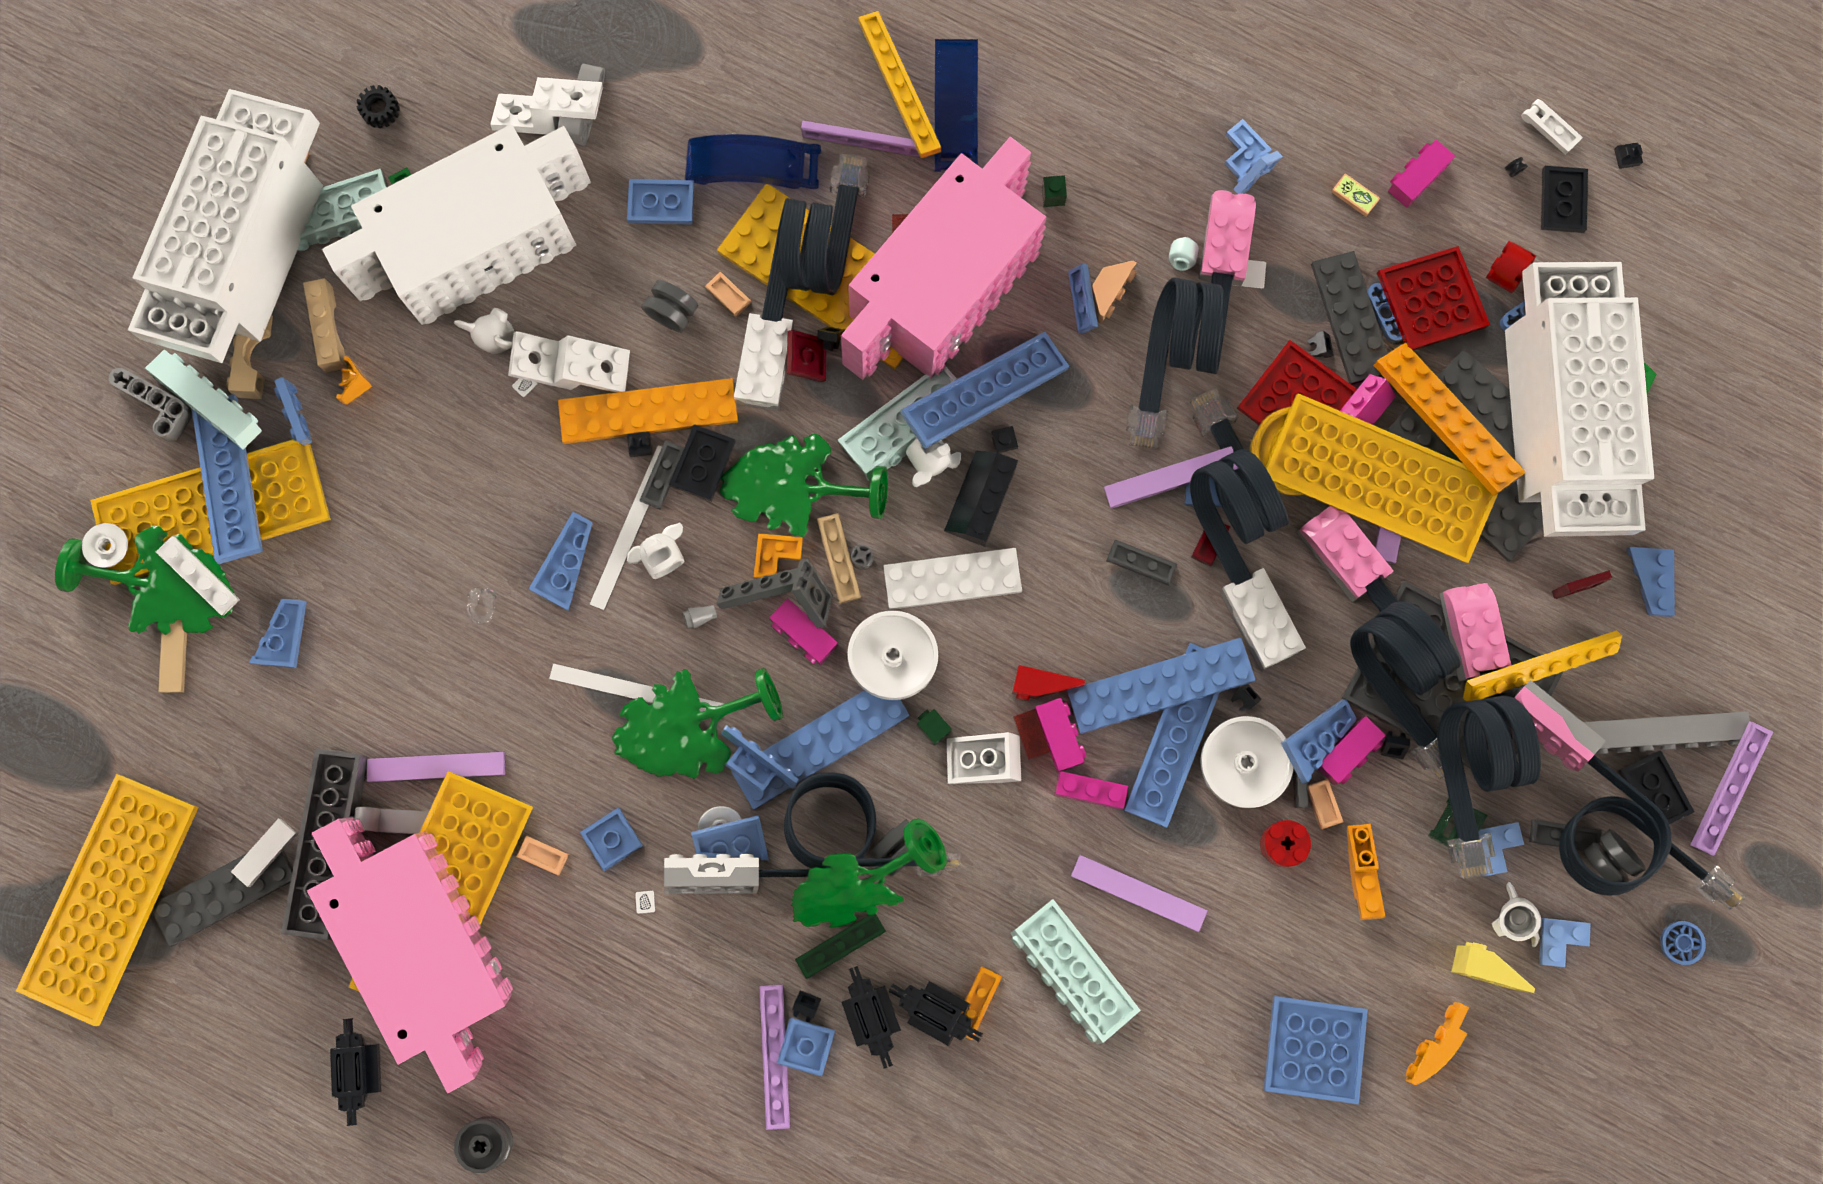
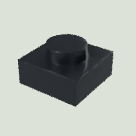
M1013 426L991 431L997 453L1018 449Z

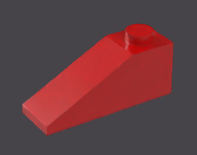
M1019 665L1012 694L1016 695V699L1029 701L1030 698L1036 699L1084 686L1085 680Z

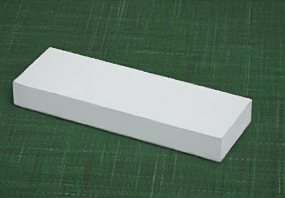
M278 818L231 873L247 887H251L298 833L282 819Z

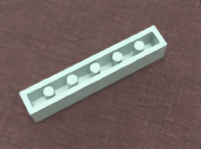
M163 350L145 367L154 379L242 450L262 431L256 424L258 422L256 417L250 412L247 414L243 413L242 410L244 409L235 400L232 402L228 401L229 397L221 389H213L214 385L206 377L199 378V373L191 365L184 366L185 362L176 353L171 355L166 350Z

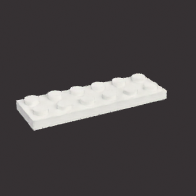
M1016 548L883 565L889 610L1022 593Z

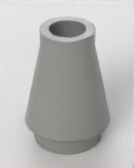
M714 605L687 608L686 611L682 612L687 629H695L717 618Z

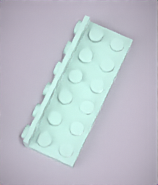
M381 168L322 187L313 213L311 212L308 217L309 223L305 224L304 227L306 229L299 237L298 251H305L310 245L316 243L326 244L332 238L338 236L346 237L351 232L362 229L351 205L387 188Z
M947 367L939 376L935 374L932 379L925 374L838 439L841 447L863 471L869 482H871L873 470L876 466H885L888 469L899 464L902 458L907 455V449L917 437L900 412L903 408L957 380Z
M1053 899L1010 933L1015 946L1018 949H1023L1027 954L1026 959L1029 964L1034 968L1037 967L1041 972L1043 982L1049 987L1052 986L1056 992L1057 1000L1062 1005L1066 1004L1071 1011L1070 1016L1077 1024H1081L1086 1030L1084 1033L1092 1043H1104L1141 1011Z

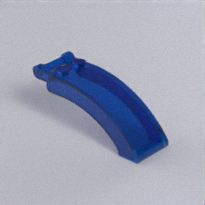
M935 39L934 132L941 145V152L934 154V172L947 170L954 162L941 161V158H957L961 153L967 158H971V161L978 165V39Z
M746 134L710 135L691 138L687 142L685 180H694V183L701 185L715 182H753L791 189H799L800 187L818 189V157L821 154V145ZM805 153L810 154L809 179L803 178Z

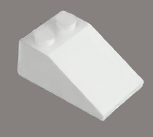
M1007 732L947 738L948 784L1021 781L1020 736Z

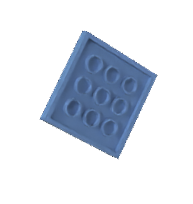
M1273 996L1264 1091L1359 1105L1368 1009Z

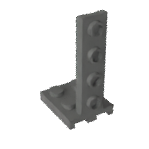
M809 558L800 560L798 568L721 588L716 604L719 608L726 609L792 591L798 604L803 607L808 618L818 629L826 626L833 594Z

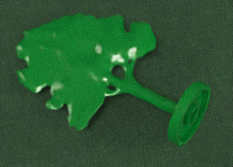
M811 434L805 437V447L799 444L794 435L788 436L776 445L772 443L757 445L754 449L740 457L739 461L721 477L723 483L720 493L725 499H733L738 502V505L731 509V512L737 518L755 522L760 513L763 512L770 519L767 524L770 530L780 527L781 522L784 521L790 527L788 532L794 537L796 535L800 537L805 536L808 531L807 524L811 512V502L819 500L823 495L869 498V511L874 519H882L886 509L888 495L887 468L885 466H876L874 468L870 488L831 484L823 479L821 464L831 454V447L818 434ZM810 475L815 477L819 485H808L805 482L806 478ZM814 493L815 496L809 497V494Z
M151 526L136 535L134 542L136 543L139 558L130 570L119 571L86 564L87 560L82 552V540L75 538L68 539L63 545L56 562L55 583L60 591H74L79 585L83 574L121 582L128 586L131 594L135 595L132 601L131 618L128 623L130 632L137 631L139 634L147 631L146 627L150 624L158 622L157 629L166 635L171 632L170 624L175 623L177 620H182L183 631L186 633H205L211 628L213 629V625L209 623V617L218 616L223 618L232 613L233 610L232 607L225 615L218 613L156 553L165 543L163 539L167 536V533L160 526ZM182 534L175 535L192 554L234 593L229 581L225 577V572L213 559V555L205 553L202 549H193V546L187 542ZM141 569L149 571L148 578L143 579L134 575ZM134 586H139L140 590H136Z
M764 667L755 672L758 692L720 706H711L706 702H700L699 694L691 680L690 672L687 669H683L681 672L677 671L672 678L674 683L669 691H667L664 685L654 684L652 691L656 696L653 699V704L648 705L643 697H638L630 701L629 704L624 705L619 716L625 717L628 722L623 727H618L615 730L612 741L617 747V750L614 751L615 755H620V757L627 759L630 763L635 764L638 769L655 774L657 777L664 775L672 776L677 772L679 775H686L695 779L699 776L702 763L707 764L706 772L718 774L723 771L730 759V748L717 737V723L721 718L762 702L768 716L773 721L783 718V710L775 684ZM706 708V710L703 712H700L699 709ZM711 718L712 721L706 731L701 730L699 723Z
M920 818L911 820L904 827L903 836L908 851L891 862L875 869L858 866L856 856L853 854L841 853L827 856L824 858L822 865L830 866V868L815 867L810 869L806 882L801 883L793 891L794 895L792 896L791 904L794 913L793 922H801L805 927H815L825 922H830V928L842 927L856 921L857 918L853 914L855 912L866 911L868 915H875L879 909L876 905L888 904L889 907L904 902L902 896H898L887 886L882 885L885 882L884 877L912 860L921 869L931 874L944 869L947 863V855L939 835L926 821ZM872 874V876L864 880L858 878V875Z

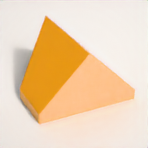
M344 356L343 360L349 366L348 369L341 370L342 381L339 383V386L345 387L344 392L337 394L336 398L342 404L347 405L370 389L372 385L349 356Z

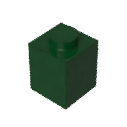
M1065 175L1043 177L1041 187L1043 207L1065 206L1067 198Z
M927 709L917 718L919 720L917 727L934 746L952 732L951 727L935 709L931 712Z

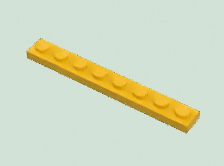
M876 11L858 17V23L920 158L940 153L941 145L879 12Z
M1616 630L1467 680L1463 699L1466 702L1481 700L1515 687H1520L1527 684L1530 680L1532 682L1600 658L1618 653L1623 635Z

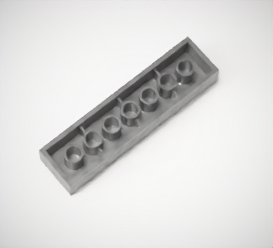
M315 749L281 934L332 940L307 890L334 877L312 832L337 819L354 817L355 819V809L360 807L368 756Z

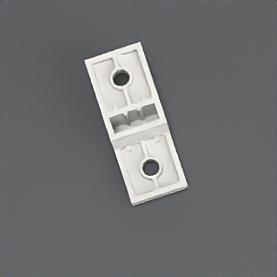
M537 77L533 96L498 94L491 120V129L499 131L512 124L516 132L547 135L558 129L560 116L596 119L603 90L602 82Z
M516 331L513 333L508 376L569 390L579 385H584L615 393L625 392L630 350L573 336H566L560 341H555ZM530 353H534L537 355V364H533L530 362ZM602 362H606L609 365V373H605L601 369Z

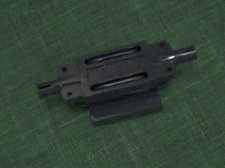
M855 966L854 969L857 976H855L853 968L849 969L853 979V983L848 986L851 998L841 1003L856 1046L868 1044L871 1055H879L883 1069L888 1068L885 1058L888 1066H893L888 1053L894 1047L890 1036L895 1032L901 1031L886 986L873 989L871 980L862 979L858 966Z
M930 981L925 990L922 988L919 990L912 985H909L905 990L894 983L891 985L895 990L890 988L889 993L899 997V1006L909 1011L908 1014L911 1017L907 1023L947 1046L951 1044L954 1037L962 1041L966 1036H969L978 1043L980 1042L981 1038L974 1034L982 1037L983 1033L971 1027L973 1019L966 1016L971 1004Z
M353 1018L343 1019V1034L336 1036V1048L330 1049L332 1097L338 1098V1110L346 1111L347 1126L357 1125L356 1110L365 1107L367 1093L381 1092L380 1044L366 1045L362 1034L353 1032Z

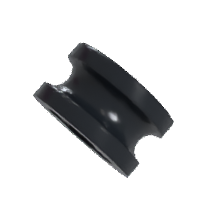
M1522 157L1515 159L1505 167L1506 171H1510V177L1518 175L1528 167L1527 164L1522 163Z

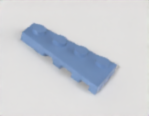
M572 512L530 585V591L569 611L593 522Z
M1347 699L1340 700L1281 742L1301 783H1308L1312 778L1311 774L1314 770L1322 765L1324 757L1332 752L1335 748L1334 744L1345 735L1357 719Z

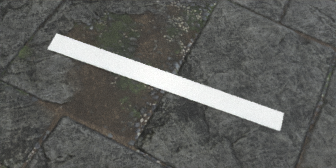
M659 445L590 602V605L597 608L605 609L649 506L639 500L662 448Z
M553 664L549 678L633 699L643 697L646 702L653 703V699L656 696L651 686ZM699 698L700 702H706L711 706L723 705V703ZM700 708L699 710L703 712L706 708Z

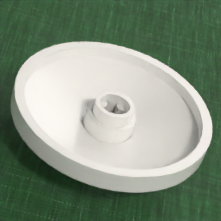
M884 611L874 614L859 624L849 642L848 665L854 680L866 692L881 699L901 700L917 694L931 681L937 667L938 647L934 635L924 622L909 613Z
M1250 716L1236 717L1216 727L1206 739L1201 753L1202 774L1213 794L1223 802L1239 808H1256L1277 799L1287 788L1293 773V766L1281 745V742L1286 739L1283 733L1268 721Z

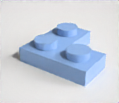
M1242 119L1226 133V137L1239 150L1225 161V165L1239 178L1240 175L1252 168L1250 164L1258 156L1262 157L1267 152L1270 154L1272 149Z
M1278 151L1270 154L1267 152L1262 157L1258 156L1250 164L1252 168L1248 173L1244 172L1236 180L1238 184L1233 190L1237 194L1247 192L1262 175L1269 173L1283 156Z
M1519 822L1478 830L1485 860V874L1482 872V876L1508 872L1502 849L1524 845Z
M1541 918L1539 965L1565 967L1566 944L1590 946L1591 923Z

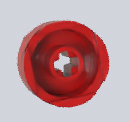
M1508 241L1502 250L1503 253L1492 264L1486 279L1513 293L1523 279L1522 271L1534 262L1537 255L1514 242Z
M1282 820L1271 824L1265 829L1260 838V849L1263 856L1274 866L1291 867L1307 859L1311 849V839L1305 826L1292 820ZM1286 839L1289 842V846H1282L1281 841Z

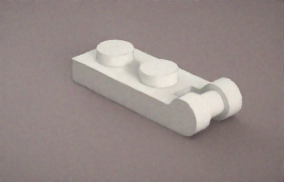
M1539 99L1532 103L1531 108L1525 110L1521 115L1526 123L1533 125L1565 155L1583 138ZM1536 114H1541L1543 117L1539 118Z

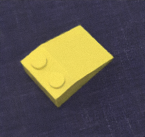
M1466 942L1465 946L1457 945L1452 973L1519 992L1534 993L1535 988L1498 955L1486 950V945L1474 942Z

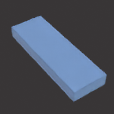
M1081 264L1068 271L1078 333L1085 334L1098 327L1088 264Z

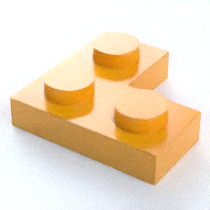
M758 533L754 579L776 574L779 559L800 561L803 537Z

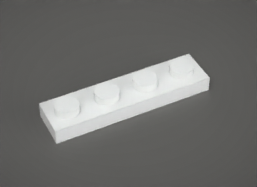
M171 536L156 551L221 615H225L240 600L175 536Z

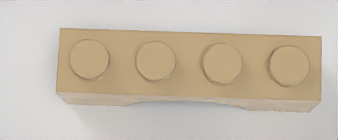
M325 278L304 282L317 365L325 373L346 369L347 364L343 360L345 356L344 347L339 339L334 320L336 302L333 287Z
M272 315L264 330L261 341L271 336ZM239 334L233 338L234 354L230 358L231 373L230 377L227 378V389L237 398L262 399L265 378L252 368L250 362L252 350L260 341Z

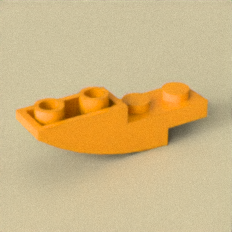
M1371 824L1347 826L1351 881L1354 900H1357L1360 920L1384 918L1385 911L1377 874L1379 866Z
M1457 1002L1449 1005L1444 1015L1446 1020L1443 1026L1440 1025L1435 1032V1042L1425 1039L1424 1042L1419 1044L1416 1050V1055L1418 1056L1414 1064L1411 1063L1406 1070V1082L1417 1085L1427 1080L1454 1056L1467 1035L1466 1032L1459 1028L1469 1007Z

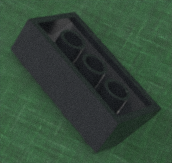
M976 450L944 532L986 547L1017 468L1018 460L997 452Z

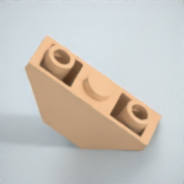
M1128 261L1103 267L1092 285L1096 316L1100 323L1103 322L1105 317L1108 319L1111 317L1115 310L1114 302L1116 299L1121 300L1126 291L1124 288L1127 281L1131 283L1137 273L1134 270L1137 262Z

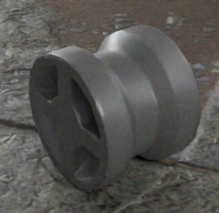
M863 544L855 546L851 551L852 564L858 569L870 567L873 562V553L870 547Z

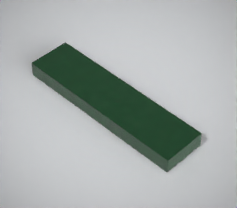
M876 914L868 915L797 957L795 961L805 978L808 979L882 935L886 930Z

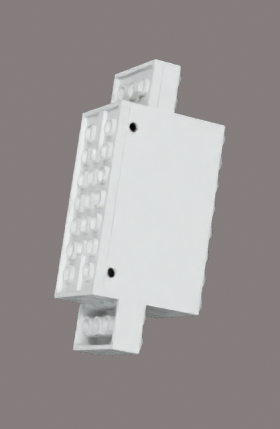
M229 89L217 119L201 115L133 275V279L145 290L128 331L140 340L219 363H223L234 334L243 335L261 342L264 330L267 327L298 250L299 237L306 229L304 227L305 224L309 223L308 217L311 212L313 213L323 184L304 163L320 124L310 110Z
M511 124L351 205L362 229L322 250L334 273L359 301L369 300L381 290H388L394 287L398 297L421 325L430 324L442 314L452 313L456 310V307L464 303L473 302L477 296L483 293L488 294L494 291L495 287L503 283L512 282L516 276L522 273L531 272L539 264L549 263L555 256L570 252L576 246V243L555 201L564 200L569 194L585 189L591 181L580 155L564 126L524 146Z
M1621 262L1532 263L1522 271L1526 315L1505 330L1515 461L1525 471V474L1517 480L1519 502H1541L1544 537L1634 535L1645 531L1642 484L1654 479L1638 297H1624Z

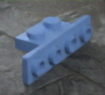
M727 725L724 727L721 735L738 747L725 766L761 793L775 776L794 789L800 780L797 779L795 772L788 768L784 769L778 764L779 761L775 757L764 754L755 742H748L744 739L738 729L730 728Z

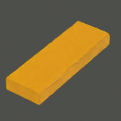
M982 966L965 1001L971 1004L966 1016L973 1019L971 1027L976 1030L1002 976Z

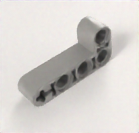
M583 63L577 80L602 82L603 87L605 69ZM560 116L558 128L564 126L574 144L585 146L593 119Z
M116 368L110 372L109 381L114 387L160 412L153 424V431L157 436L168 442H174L181 436L193 416L192 409L187 404L123 368ZM122 380H128L129 384H125ZM145 387L144 391L139 394V390ZM163 397V401L157 405L158 400ZM182 407L181 412L176 415L177 409ZM170 426L169 431L164 434L165 428Z
M356 807L355 820L359 819L365 829L364 832L416 834L420 832L429 811Z

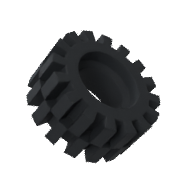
M374 85L370 86V91L365 88V94H359L361 100L357 99L359 114L368 125L370 124L374 128L376 125L378 128H383L382 124L386 127L390 126L388 122L394 123L395 119L393 117L398 118L399 114L397 111H400L399 103L388 88L384 87L383 89L381 85H377V89ZM382 100L386 103L383 111L379 113L371 112V106L376 101Z

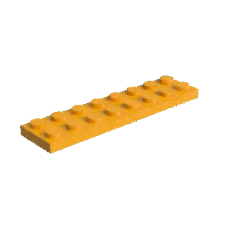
M1406 343L1383 356L1373 365L1493 496L1525 474L1524 469Z
M733 378L558 400L562 443L570 444L626 437L627 434L647 431L649 433L690 429L693 428L694 424L706 427L738 423Z

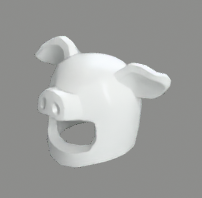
M493 308L489 315L479 317L474 323H467L461 320L454 321L456 326L469 331L474 344L486 352L498 354L512 348L513 333L515 331L512 324L507 320L508 314L501 309Z
M916 438L906 451L909 460L918 471L912 479L914 487L928 483L932 476L942 473L947 467L957 468L961 461V453L950 454L949 445L947 443L944 444L942 440L924 449Z
M682 524L670 525L663 530L662 534L652 535L642 542L640 546L633 547L627 556L628 563L637 564L642 561L653 579L661 578L680 567L684 563V558L675 540L683 533Z
M1508 882L1506 887L1510 900L1502 907L1499 918L1492 922V926L1499 937L1506 935L1515 941H1524L1531 938L1532 947H1536L1540 939L1538 934L1541 927L1539 911L1532 902L1518 897L1514 886Z

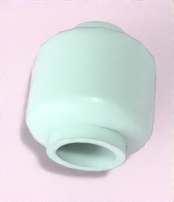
M1188 237L1174 240L1169 252L1170 264L1180 271L1194 267L1199 252L1197 243Z

